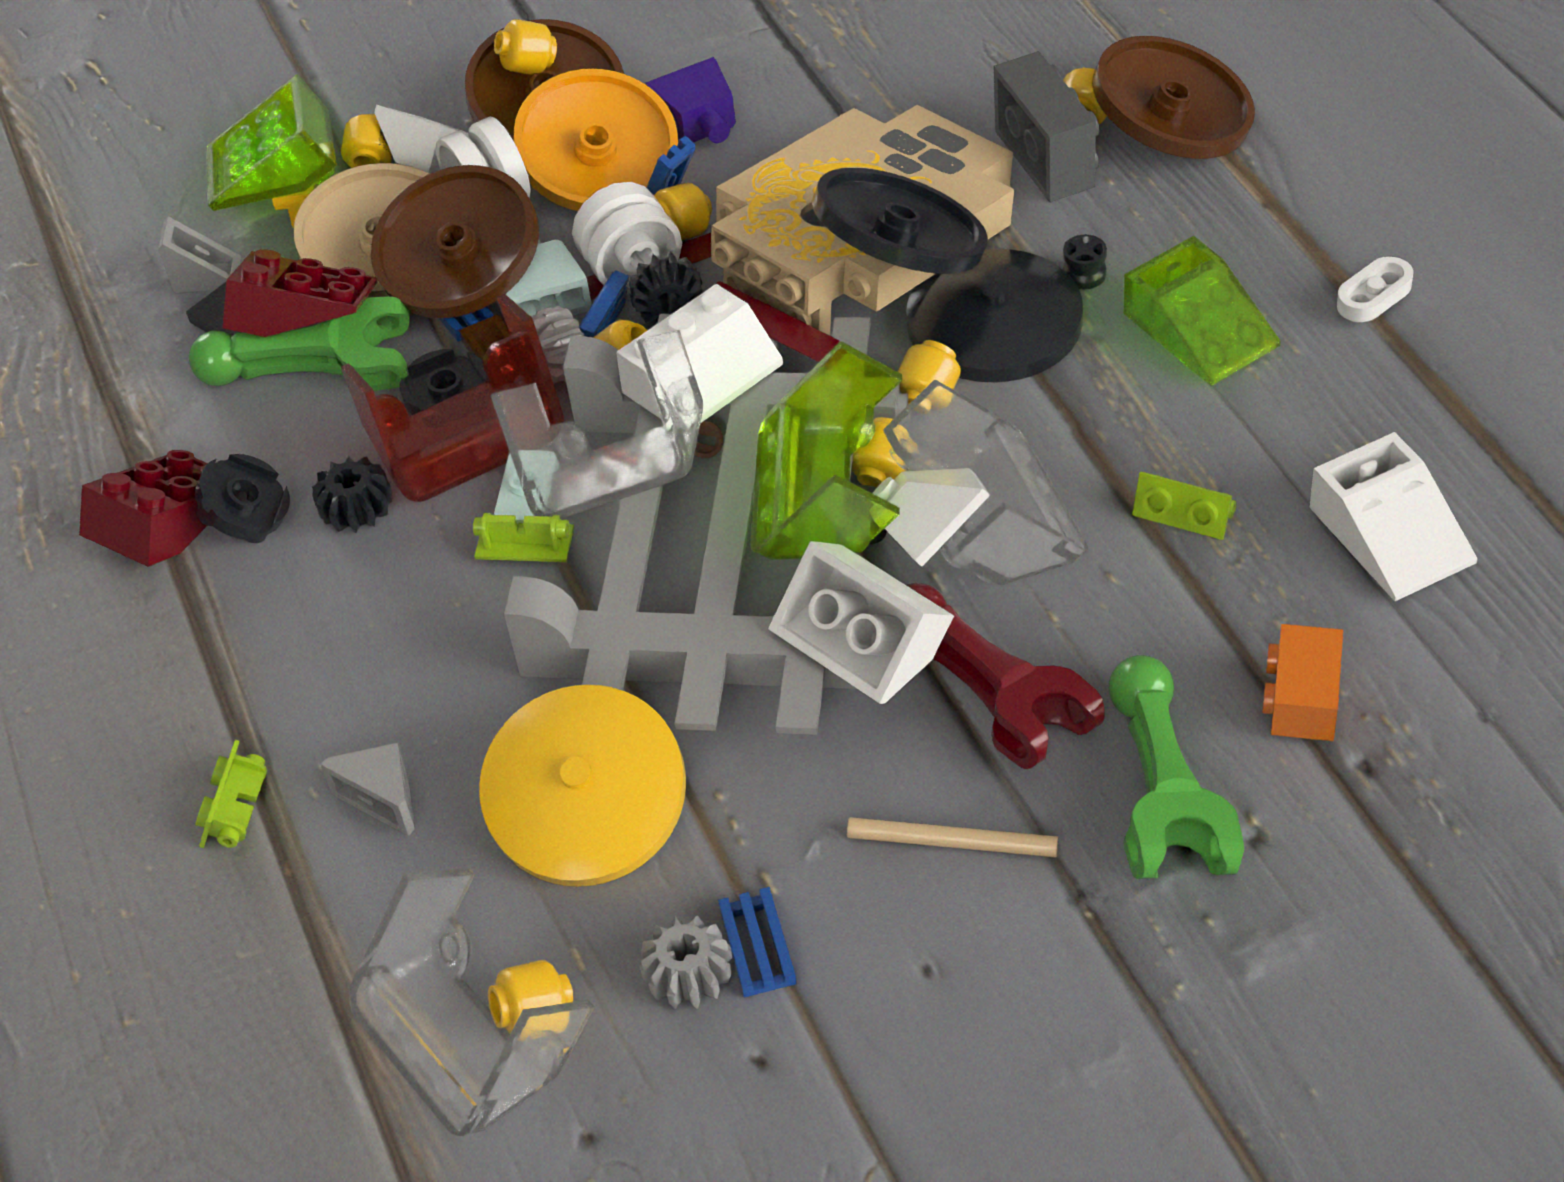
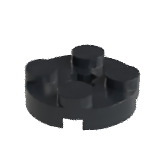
M440 349L415 359L407 367L409 375L404 381L401 378L399 384L407 411L415 418L421 419L427 428L439 429L447 423L464 419L473 413L485 410L490 402L488 397L490 381L486 366L478 356L467 352L468 358L456 356L453 349ZM444 383L449 386L448 388L439 389V385Z
M230 454L227 460L216 462V458L209 462L203 469L195 487V500L198 505L196 514L198 519L203 524L213 526L218 531L231 537L245 539L250 543L264 541L268 534L280 526L290 505V494L287 486L283 491L281 484L276 480L279 474L268 463L245 454ZM239 491L247 493V500L250 502L240 501L234 495H237Z

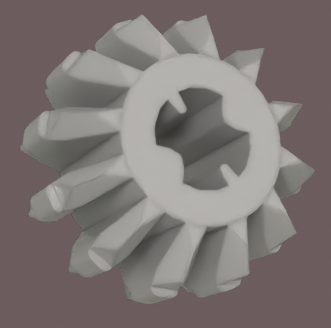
M556 306L550 309V307H547L527 318V322L524 324V333L526 335L524 342L529 349L528 355L532 357L534 366L540 371L542 378L546 381H551L553 384L559 381L566 382L563 366L570 337L584 336L585 334L581 332L578 320L573 319L571 311L567 308Z
M675 915L671 928L666 929L655 925L653 932L654 940L643 941L641 949L643 960H641L640 971L642 979L646 981V984H649L650 992L656 1001L668 997L669 1004L676 1009L683 1000H690V1003L698 1009L701 996L706 995L718 999V994L720 993L719 984L730 983V960L732 959L730 945L727 944L726 940H723L721 930L718 929L716 924L704 927L703 921L698 915L689 924H682V921Z

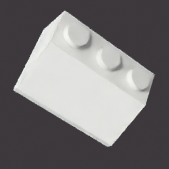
M718 284L713 285L616 352L622 393L684 435L783 365L782 356L748 303Z
M810 541L768 629L879 704H885L932 661L954 615L842 544Z

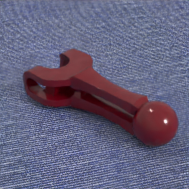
M924 583L906 585L954 615L933 660L941 663L965 682L983 701L994 717L991 732L994 747L1017 766L1023 769H1030L1046 759L1049 738L1044 724L1060 725L1077 735H1083L1103 723L1105 717L1103 698L1092 685L1075 671L1055 665L1033 666L1029 662L1005 652L987 641L966 624L953 608L947 605L945 598L937 589Z

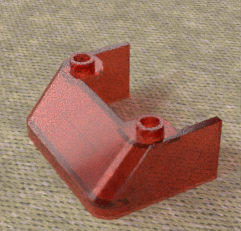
M506 294L497 297L509 336L492 344L484 355L483 368L488 381L414 415L408 416L404 404L393 395L381 394L375 396L374 390L349 363L341 366L367 435L394 484L411 501H426L506 464L510 451L532 452L554 441L563 430L564 415L533 318Z

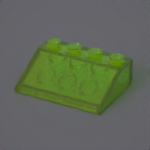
M298 74L294 75L206 146L208 206L213 211L298 193L307 190L314 183L317 186L333 175L337 163L329 109Z

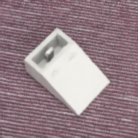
M1395 432L1314 468L1309 508L1394 601L1477 563V557L1424 461Z

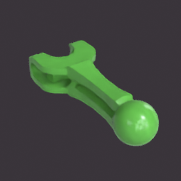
M389 296L366 298L356 313L268 337L236 332L234 335H231L224 331H209L200 335L193 342L189 351V365L194 375L200 381L211 386L230 384L239 376L249 380L268 374L323 372L344 375L354 387L365 392L394 389L400 387L401 378L404 381L407 377L408 365L404 357L397 350L376 346L384 340L404 335L408 330L410 311L399 298Z
M1135 655L1123 660L1115 667L1110 676L1109 695L1115 708L1123 715L1131 718L1128 729L1138 749L1147 793L1138 800L1132 811L1131 825L1123 842L1133 877L1136 879L1158 878L1157 870L1164 860L1167 851L1166 847L1173 845L1190 847L1201 854L1211 874H1237L1244 853V842L1238 815L1235 808L1222 796L1200 787L1185 762L1177 744L1169 714V704L1174 694V681L1169 669L1158 659L1147 655Z

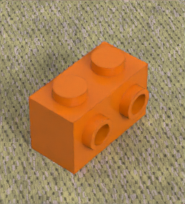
M1281 624L1279 644L1269 643L1266 674H1276L1275 684L1265 683L1262 711L1264 714H1273L1271 735L1334 741L1339 702L1343 629Z

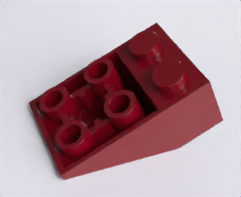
M268 249L251 251L227 278L222 328L268 337L350 315L358 311L376 286L378 280L377 277L365 275L366 273L363 270L354 267L336 269L323 266V263L316 259L302 258L293 260L283 258L280 253Z
M171 450L165 456L151 461L138 462L134 467L117 473H107L101 479L82 485L79 535L147 567L181 554L207 527L198 519L196 514L198 505L195 500V487L203 469L208 463L195 458L194 454L189 451Z

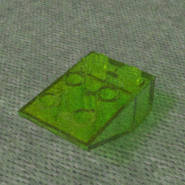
M1195 236L1186 239L1124 274L1123 314L1210 386L1280 346V339L1224 259Z

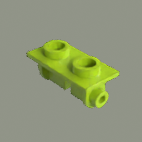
M1140 471L1132 516L1224 540L1228 519H1232L1234 516L1237 501L1232 500V495Z
M484 513L482 517H475L473 521V533L475 536H479L474 557L476 560L567 562L575 527L574 524H569L568 520H561L559 515H553L552 517L524 516L523 523H517L515 515H491V513Z
M235 739L229 758L219 755L210 780L211 785L218 786L214 799L204 796L195 822L196 826L204 828L199 844L200 848H204L208 835L216 837L219 844L228 848L236 847L238 842L245 839L254 806L236 800L238 797L256 803L263 780L267 775V768L264 758L259 755L249 754L246 757L237 755L239 740Z

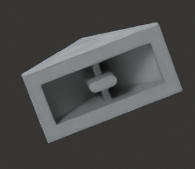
M169 216L164 220L158 250L174 293L215 290L224 284L227 278L240 265L241 256Z
M398 743L327 757L320 764L332 795L407 836L414 831L415 826L408 772Z

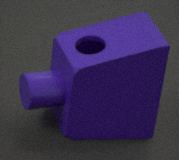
M714 57L645 82V85L655 91L670 109L676 123L679 140L686 136L694 143L708 137L712 143H721L728 138L730 128H733L736 124L733 96Z

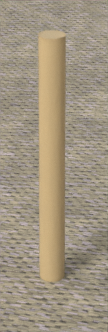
M853 817L849 818L847 837L853 839L1057 857L1058 836Z

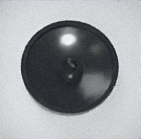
M840 168L829 171L820 178L812 199L815 214L833 234L854 248L899 267L934 274L962 273L975 268L979 264L987 246L988 236L984 226L967 208L928 185L890 172L868 168Z
M985 249L981 261L975 268L956 274H934L912 289L906 309L908 334L913 345L922 344L925 340H932L952 349L956 354L955 360L961 368L959 376L961 379L994 383L1020 380L1051 368L1073 349L1079 339L1083 326L1082 296L1071 276L1046 258L1019 250Z

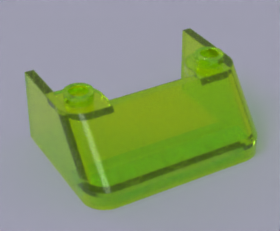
M840 341L768 412L761 424L757 442L750 541L753 552L769 560L802 559L810 541L842 544L854 553H861L876 535L900 515L899 507L850 482V457L859 447H865L872 439L875 432V423L873 422L874 407L902 382L901 373Z

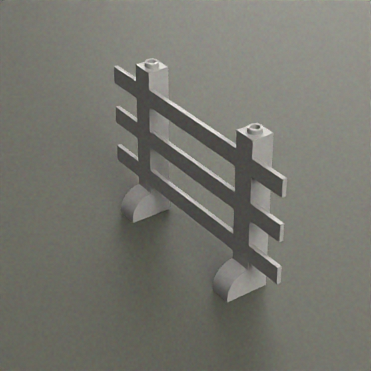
M659 314L658 323L671 314ZM870 317L834 318L832 337L848 344L850 348L831 366L827 367V373L773 371L704 420L715 424L721 430L722 435H725L694 614L638 612L673 434L682 433L622 393L616 354L618 350L615 347L592 337H570L563 370L576 432L635 434L598 610H578L575 601L567 592L548 581L522 576H513L504 616L520 677L583 679L582 685H602L623 690L625 680L681 682L675 728L716 731L723 684L781 686L776 733L817 735L823 688H857L770 631L768 628L774 616L735 615L764 436L817 437L800 563L810 541L842 544L853 449L858 427L878 417H886L898 422L907 421L908 393H900L899 375L864 374L871 324ZM771 339L776 349L778 350L779 342Z

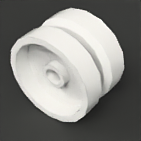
M490 116L472 124L469 127L468 136L456 131L440 138L436 142V154L441 170L460 165L491 167L514 178L530 198L531 188L522 157L511 136L496 118Z
M622 182L602 188L583 203L574 218L572 236L575 247L590 264L591 270L603 285H605L612 272L614 273L615 270L629 275V281L626 285L628 287L627 294L631 293L629 287L630 276L637 275L638 263L649 265L651 264L652 254L657 256L659 260L667 257L670 251L676 256L677 260L679 259L682 247L680 231L672 219L664 212L663 207L655 196L643 185L633 182Z

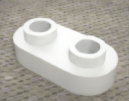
M1382 257L1374 260L1339 287L1337 297L1338 312L1344 318L1353 322H1366L1375 319L1410 292L1413 280L1412 266L1407 261L1397 257Z

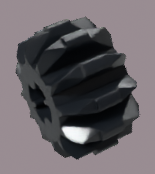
M671 251L662 260H659L657 256L652 254L651 264L638 263L637 275L630 276L629 287L632 306L636 312H640L641 317L646 323L654 319L658 323L659 314H672L703 293L701 289L703 282L697 269L692 267V263L687 257L677 260Z
M349 455L345 463L337 464L330 461V470L318 472L317 483L312 486V497L319 517L323 519L325 524H332L338 532L348 526L356 533L359 527L364 524L375 527L376 517L387 516L388 504L392 502V489L386 472L380 464H372L367 456L357 462H354Z

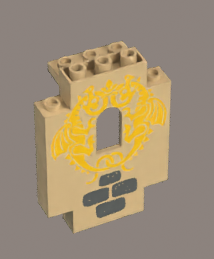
M919 105L910 108L887 123H883L853 108L716 187V223L712 225L711 262L723 268V283L830 335L831 302L840 295L845 294L877 312L933 276L934 273L915 271L879 260L844 242L826 226H814L804 221L802 216L813 209L812 199L820 178L825 173L835 169L868 168L913 179L946 194L967 208L984 226L988 239L1011 225L1014 189L1010 187L1013 152Z

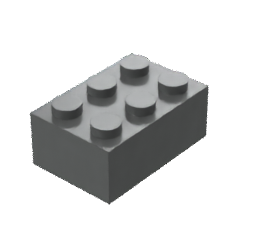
M1039 51L994 65L995 132L1007 148L1013 152L1014 157L1047 200L1051 203L1094 188L1095 169L1099 167V159L1096 152V136L1099 135L1098 120L1092 111H1087L1082 105L1076 91L1072 87L1069 88L1060 78L1056 66L1050 65Z

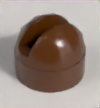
M703 421L687 433L686 443L689 450L695 456L710 458L721 450L723 435L715 424ZM694 433L716 437L714 446L692 441Z

